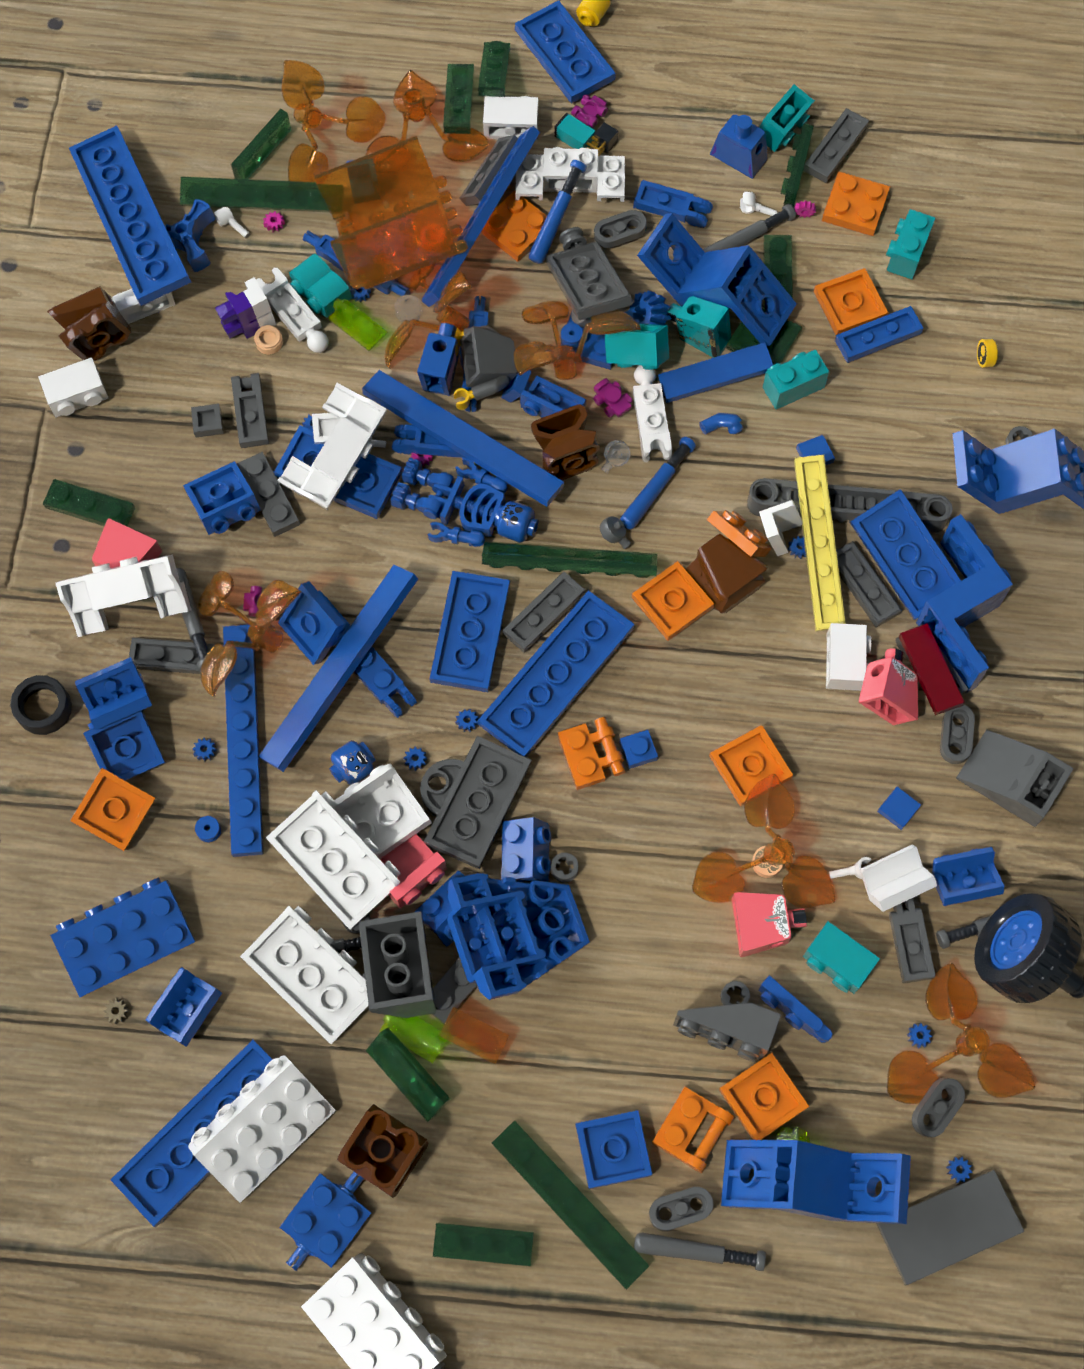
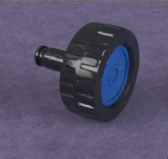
M1036 893L1017 896L1007 901L994 912L981 930L974 952L975 968L985 983L1016 1003H1033L1042 1000L1055 992L1059 987L1074 998L1084 997V975L1075 968L1081 952L1082 934L1073 916L1051 899Z

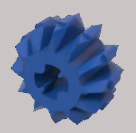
M647 291L635 294L630 309L624 312L628 316L625 323L666 325V321L672 319L667 315L671 307L665 304V297L657 295L655 292Z

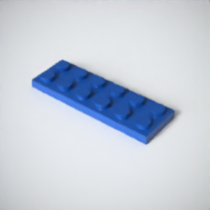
M588 590L478 719V725L513 752L527 757L633 631L635 624Z
M254 1040L241 1050L110 1179L153 1227H157L210 1174L188 1148L194 1133L202 1127H207L215 1119L217 1112L224 1105L231 1104L240 1096L242 1088L247 1083L259 1078L264 1073L266 1065L273 1060Z

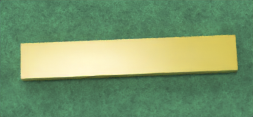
M824 455L795 458L794 465L815 631H824L829 629L831 623L846 624L825 459Z

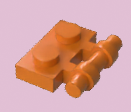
M605 717L594 721L598 731L591 734L586 723L558 732V739L577 790L604 782L606 777L603 769L611 767L614 776H620L625 773L622 764L624 761L623 755L616 748L613 739L615 737L613 728L608 726ZM599 743L603 744L606 756L598 758L594 745Z

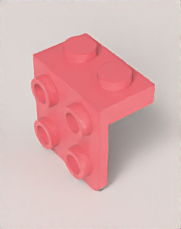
M417 834L380 859L384 864L389 860L401 873L397 877L401 883L389 891L390 894L388 895L400 909L404 905H410L416 901L422 894L421 891L429 884L437 883L445 875L444 871L447 870L444 858L438 852L433 853Z

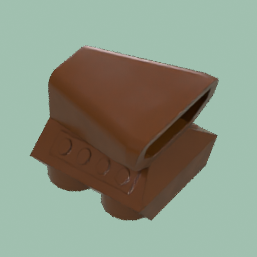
M100 286L54 306L47 311L65 329L58 335L69 350L82 360L92 357L94 361L101 358L107 348L124 343L131 333L130 325L120 314L113 299Z
M577 404L535 420L531 424V431L543 449V470L562 481L592 470L599 462L596 453L600 447L596 440V431L584 430L587 422V412L583 405Z
M718 534L698 549L696 559L685 570L713 601V609L723 614L729 612L760 589L766 582L761 573L766 571L768 567L756 557H750L730 539Z
M373 1104L366 1111L343 1146L337 1161L394 1198L408 1179L429 1143L425 1137Z

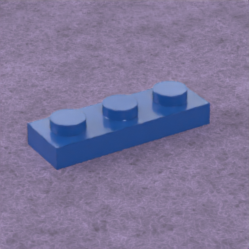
M909 306L836 335L835 342L844 359L849 363L920 335L924 328L913 308Z

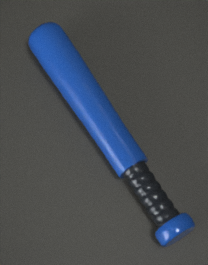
M571 161V172L562 190L558 192L529 252V259L534 263H543L571 201L573 189L581 173L586 171L587 166L581 161Z
M688 437L681 438L677 451L674 452L667 463L660 467L649 483L626 509L620 518L625 528L633 529L636 527L665 485L675 474V469L682 462L683 458H685L688 452L691 453L695 450L696 444Z

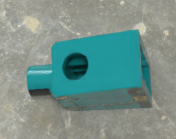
M694 296L689 297L683 306L675 303L670 305L671 308L667 315L672 318L670 319L671 321L677 323L678 335L682 341L713 358L722 354L732 339L729 308Z

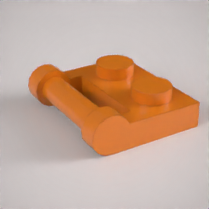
M685 1086L652 1143L692 1169L703 1173L707 1166L705 1163L725 1126H730L734 1116ZM708 1113L715 1119L695 1154L691 1155L685 1150Z

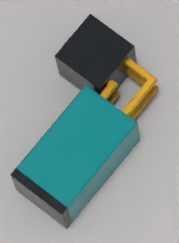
M565 113L554 126V137L574 149L589 147L598 149V156H600L603 151L608 153L618 142V130L604 122L595 132L591 127Z

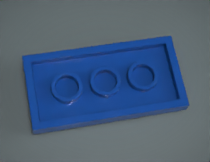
M559 0L515 23L517 34L571 104L583 98L584 95H588L615 80L616 73Z
M299 425L274 471L277 478L281 477L292 456L312 467L313 462L324 444H314L313 430ZM368 454L366 459L360 457L356 464L359 470L351 483L345 482L333 501L378 519L402 474V467Z
M901 489L850 522L914 620L919 617L927 600L961 581Z
M452 571L430 674V683L489 692L510 580Z

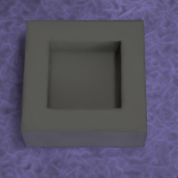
M219 403L191 407L193 432L196 438L224 434Z

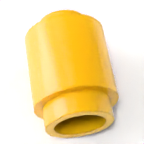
M582 0L576 9L579 21L585 26H597L610 7L611 0Z

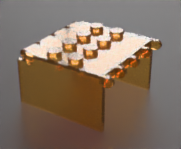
M417 136L314 176L333 219L337 220L336 226L340 238L330 241V244L350 285L354 289L364 287L365 290L463 253L468 249L465 240L456 242L454 238L461 236L463 233L461 225L455 224L450 226L449 224L450 220L457 217L456 209L454 207L445 209L443 205L452 200L451 192L448 190L439 192V189L447 185L446 177L438 176L434 178Z

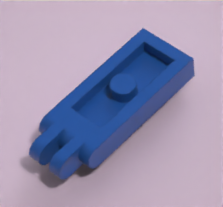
M770 975L765 979L758 991L762 993L760 997L768 1006L773 1009L778 1007L786 1014L785 1020L797 1030L802 1028L819 1042L826 1043L831 1039L832 1031L823 1024L820 1018Z

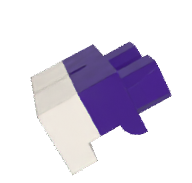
M255 277L244 282L247 290L238 295L226 292L225 295L228 301L215 307L222 327L229 339L242 332L248 339L254 336L259 328L266 325H276L267 297Z

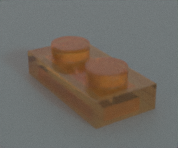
M453 1007L438 1036L495 1065L510 1035Z

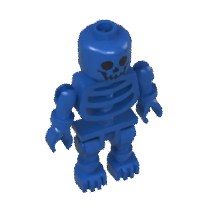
M409 457L402 473L403 482L416 485L419 481L420 485L432 487L436 495H429L428 498H420V494L417 493L411 495L410 486L398 482L391 497V505L393 507L404 510L408 505L410 510L415 511L418 509L430 519H437L440 516L441 523L432 522L430 525L432 530L438 529L441 532L437 535L427 534L430 541L437 543L451 540L452 544L458 545L459 542L469 543V546L480 547L485 542L484 536L491 537L495 527H497V532L501 537L522 543L529 535H535L539 520L535 519V511L532 507L515 501L506 503L504 493L507 491L508 486L504 480L499 477H493L484 468L480 470L474 465L473 461L466 457H462L463 465H468L470 470H461L458 466L455 467L459 475L455 483H452L454 481L452 475L445 472L431 473V470L426 468L422 470L421 462ZM463 478L475 479L477 485L473 486L464 498L461 497V492L465 486ZM454 508L460 509V520L464 531L461 530V527L450 529L444 526V524H448ZM467 512L472 513V522L466 520ZM479 516L482 517V524L478 523Z

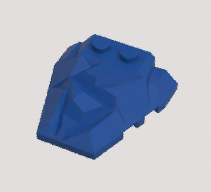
M482 873L452 878L448 882V900L452 910L448 914L447 922L467 980L470 983H477L479 991L488 1000L518 993L590 943L569 885L535 880L530 884L516 882V878L512 877L498 880L488 878V874Z

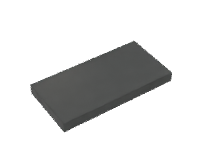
M595 241L546 256L547 265L578 320L632 305L631 295L598 242Z
M995 1170L908 1208L907 1224L876 1223L905 1286L1024 1232Z

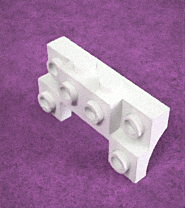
M560 147L544 148V155L527 154L516 172V200H520V196L539 197V200H543V192L561 191L571 172V161L578 160L584 163L587 168L584 173H581L573 192L597 193V201H601V198H620V202H624L625 156H598V149H563Z
M338 382L322 408L339 418V421L313 462L312 467L292 456L283 474L277 480L282 485L302 497L308 498L326 510L329 509L345 482L351 483L359 470L356 464L360 457L366 459L374 445L370 442L372 436L387 412L386 408L351 391Z
M173 555L138 562L137 557H132L119 561L121 565L119 567L110 568L109 563L92 567L93 573L56 582L60 601L69 612L78 637L109 629L103 608L142 600L152 596L156 602L160 618L191 611L184 582L179 580Z

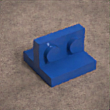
M310 581L300 585L278 622L313 665L323 661L329 649L340 642L351 626L321 590L317 591Z
M131 657L75 681V685L88 709L90 720L95 730L152 706L146 684Z

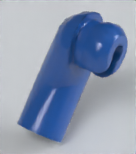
M717 413L699 422L700 428L705 435L720 427H727L728 432L733 435L743 430V425L740 422L742 419L736 414Z

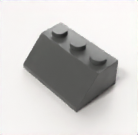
M421 911L359 921L369 1011L401 1018L436 1013L425 926Z

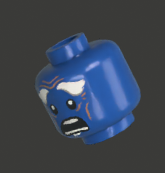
M351 740L331 754L333 766L329 770L339 783L344 780L347 784L352 785L370 775L374 769L373 763L376 760L364 742L358 744Z

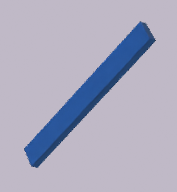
M534 126L528 128L517 139L424 294L422 302L428 307L441 300L540 134V131Z
M378 370L362 388V394L546 507L564 488L562 480L381 370Z
M396 565L392 566L258 757L278 770L285 771L418 581L414 573Z

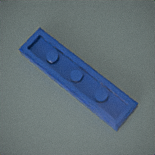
M764 342L658 374V380L661 383L665 401L669 403L765 374L773 363Z

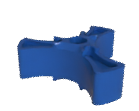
M199 199L194 200L191 211L188 215H184V219L176 224H166L165 226L175 248L187 253V261L194 272L201 271L211 264L205 251L199 247V238L203 235L202 232L206 226L216 220L210 205Z

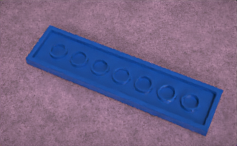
M116 125L69 147L140 306L191 283L118 126Z

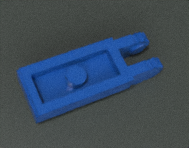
M643 180L635 197L633 208L660 216L673 213L678 221H686L691 226L704 228L707 225L708 218L699 213H711L713 204L693 196L694 194Z
M399 424L395 426L394 434L399 439L394 440L392 443V450L400 454H411L414 452V454L464 457L414 425Z
M371 646L354 673L381 705L384 703L390 712L398 718L403 713L399 705L391 699L394 694L398 692L410 706L416 704L417 701L404 686V682Z

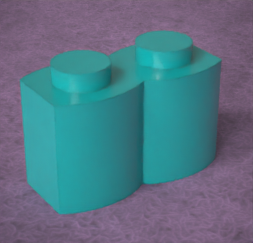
M315 253L289 272L291 279L289 284L299 296L303 295L307 299L309 307L316 314L320 312L327 318L352 299L350 288L345 281L332 271Z

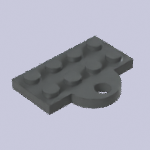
M477 736L464 762L457 759H446L433 764L425 772L420 786L421 797L425 807L431 814L436 816L424 843L435 850L480 870L532 761ZM434 777H442L445 779L446 785L443 789L436 791L429 787L430 780Z

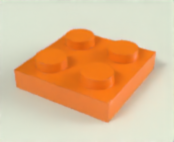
M838 171L822 221L874 236L890 186Z
M514 190L494 209L481 233L519 262L531 250L547 215L523 196H520V200H516V191Z
M865 268L814 287L813 292L835 335L888 315V311Z
M727 510L724 512L713 511L707 518V521L750 557H765L772 549L766 543L768 538L756 529L752 531L744 525L746 520L735 511L731 513Z
M678 561L632 593V599L667 641L714 608L713 601Z
M762 725L712 751L709 755L740 807L793 777L791 770Z
M101 768L70 821L125 851L156 798L106 769Z
M770 1053L719 1088V1091L753 1140L764 1139L809 1107L773 1053Z

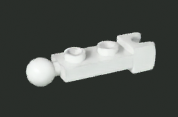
M273 268L272 272L275 275V281L271 284L265 283L260 278L256 279L267 297L270 307L295 338L300 342L307 337V345L310 350L316 353L325 351L328 347L329 339L325 333L317 331L322 328L320 320L288 283V279L278 268Z
M639 365L634 371V378L639 386H633V397L642 459L646 463L649 462L650 452L653 449H658L662 452L663 458L669 460L672 456V445L661 383L652 384L656 378L655 370H646Z

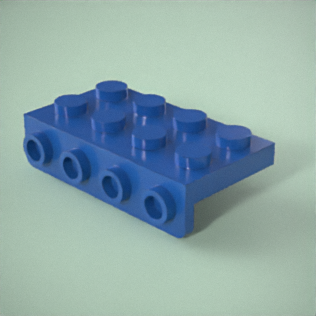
M159 877L143 884L144 891L134 896L131 891H128L113 898L115 905L104 909L101 904L84 912L87 918L77 923L71 918L56 925L58 932L50 936L79 998L196 942L168 880L161 882Z

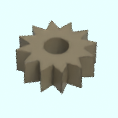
M115 999L114 1003L109 1000L110 1005H105L107 1009L103 1011L107 1013L104 1018H109L108 1022L114 1021L116 1025L118 1021L123 1023V1018H127L125 1014L129 1012L126 1010L128 1005L124 1004L123 1000L118 1002ZM119 1008V1013L114 1015V1009Z

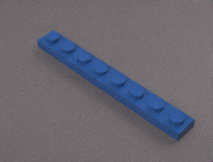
M252 624L223 627L231 855L233 857L263 855L254 627Z

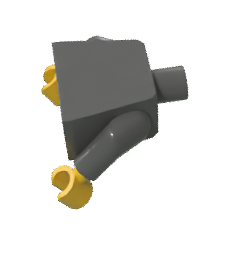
M488 325L465 328L464 332H460L457 328L455 338L457 339L458 346H461L466 387H471L472 390L467 391L464 388L455 390L453 394L454 399L459 397L465 398V400L456 403V408L464 410L469 406L471 399L475 398L477 401L505 389L517 375L519 367H528L527 358L516 356L514 341L511 338L499 334Z

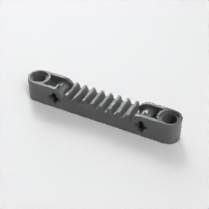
M767 478L754 481L750 487L747 499L749 511L756 516H760L759 511L791 501L792 498L801 516L797 481ZM828 484L832 520L837 519L839 523H843L845 520L851 522L896 491ZM902 491L929 533H937L944 529L953 510L949 499L937 494ZM765 495L768 497V500H760L756 496ZM929 511H936L941 517L933 516Z

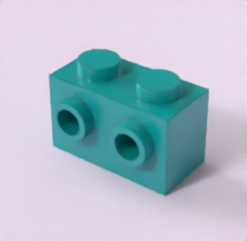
M795 84L779 100L759 126L766 133L767 146L774 152L781 144L786 147L796 134L793 130L796 127L801 129L810 118L808 111L815 100Z
M909 209L906 219L900 218L895 234L899 235L897 241L891 240L886 256L891 257L887 268L888 272L913 280L929 239L935 217Z
M616 322L604 330L607 363L617 364L621 368L640 365L643 369L652 370L659 368V365L669 359L668 325Z
M816 349L808 353L801 352L786 363L772 365L766 371L762 388L775 410L825 388L829 370Z
M827 921L803 955L807 960L806 964L812 970L819 974L824 972L833 979L832 983L838 989L845 993L850 991L853 994L860 988L880 960L879 957L829 921Z

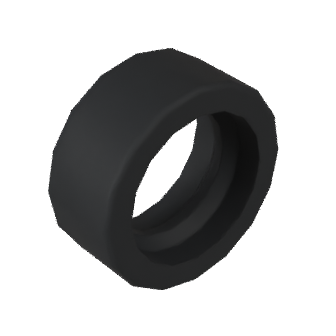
M35 675L17 685L11 696L10 707L13 716L26 731L37 735H47L58 731L66 724L71 715L72 702L68 692L58 680L47 675ZM40 690L53 691L59 701L55 712L50 717L41 721H34L28 718L24 710L27 699L33 693Z

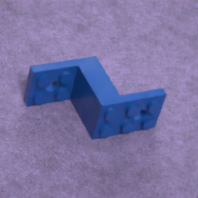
M673 213L663 216L637 255L680 306H683L689 297L694 296L731 308L759 343L765 342L766 346L772 344L797 305L749 245L704 252ZM670 247L673 249V261L668 255ZM763 299L765 300V313L761 307Z
M1056 429L994 449L986 447L964 430L952 433L957 486L998 514L1060 495L1066 496L1084 509V451Z
M960 514L951 519L940 544L965 579L927 600L916 624L918 626L928 624L936 643L967 686L968 691L966 693L978 686L989 667L985 655L980 650L975 649L964 627L1000 607L1013 584L1007 570L1001 568L995 561L990 547L986 544L983 545L978 538L973 524L966 521Z
M727 1140L721 1206L781 1210L829 1221L907 1224L911 1156L900 1153H849L799 1140ZM754 1168V1176L753 1179L750 1181L749 1173L750 1170ZM881 1181L882 1190L877 1196L875 1191L876 1185Z

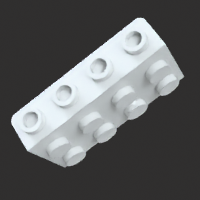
M392 764L376 767L368 778L360 783L357 782L350 785L343 795L334 800L338 804L334 810L341 818L347 814L359 827L355 833L362 841L368 837L380 850L376 854L379 859L432 823Z
M316 790L306 802L266 838L351 930L390 894L389 891L401 883L397 879L401 873L389 860L384 864L376 856L380 850L368 837L362 841L355 833L359 827L347 814L343 818L340 817L334 810L338 804L326 791L320 795Z
M288 906L240 957L317 1032L332 1044L368 1006L365 973L361 975L353 968L357 962L344 949L338 953L331 946L334 940L322 928L316 932L308 924L312 918L302 908L297 906L293 909Z
M283 1055L270 1061L266 1065L264 1073L255 1081L247 1083L240 1091V1096L231 1104L224 1105L207 1127L197 1130L192 1136L188 1148L197 1160L241 1203L336 1110L292 1062Z
M361 1253L351 1258L301 1306L351 1369H434L447 1357L442 1341L435 1334H430L422 1325L423 1320L420 1314L412 1307L408 1308L400 1298L401 1292L396 1285L384 1279L379 1272V1265L368 1255L365 1256Z

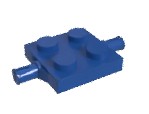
M353 1171L342 1186L332 1183L319 1173L279 1227L290 1235L298 1246L286 1262L291 1266L296 1258L300 1256L292 1267L294 1270L298 1271V1268L308 1255L318 1257L331 1268L371 1214L353 1195L364 1180L363 1177L359 1176L352 1185V1182L358 1175Z

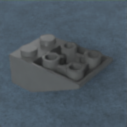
M986 729L956 779L1036 827L1047 814L1074 768L1048 752Z
M753 1003L678 1010L673 1026L678 1027V1032L684 1036L696 1038V1035L708 1039L707 1043L715 1048L725 1050L727 1046L737 1050L739 1057L755 1062L756 1058L763 1059L769 1051L781 1014Z

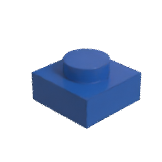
M524 366L519 367L517 375L510 381L508 387L504 389L501 398L511 403L520 397L523 390L527 391L530 387L528 379L531 370Z
M649 730L620 738V745L629 769L658 760Z

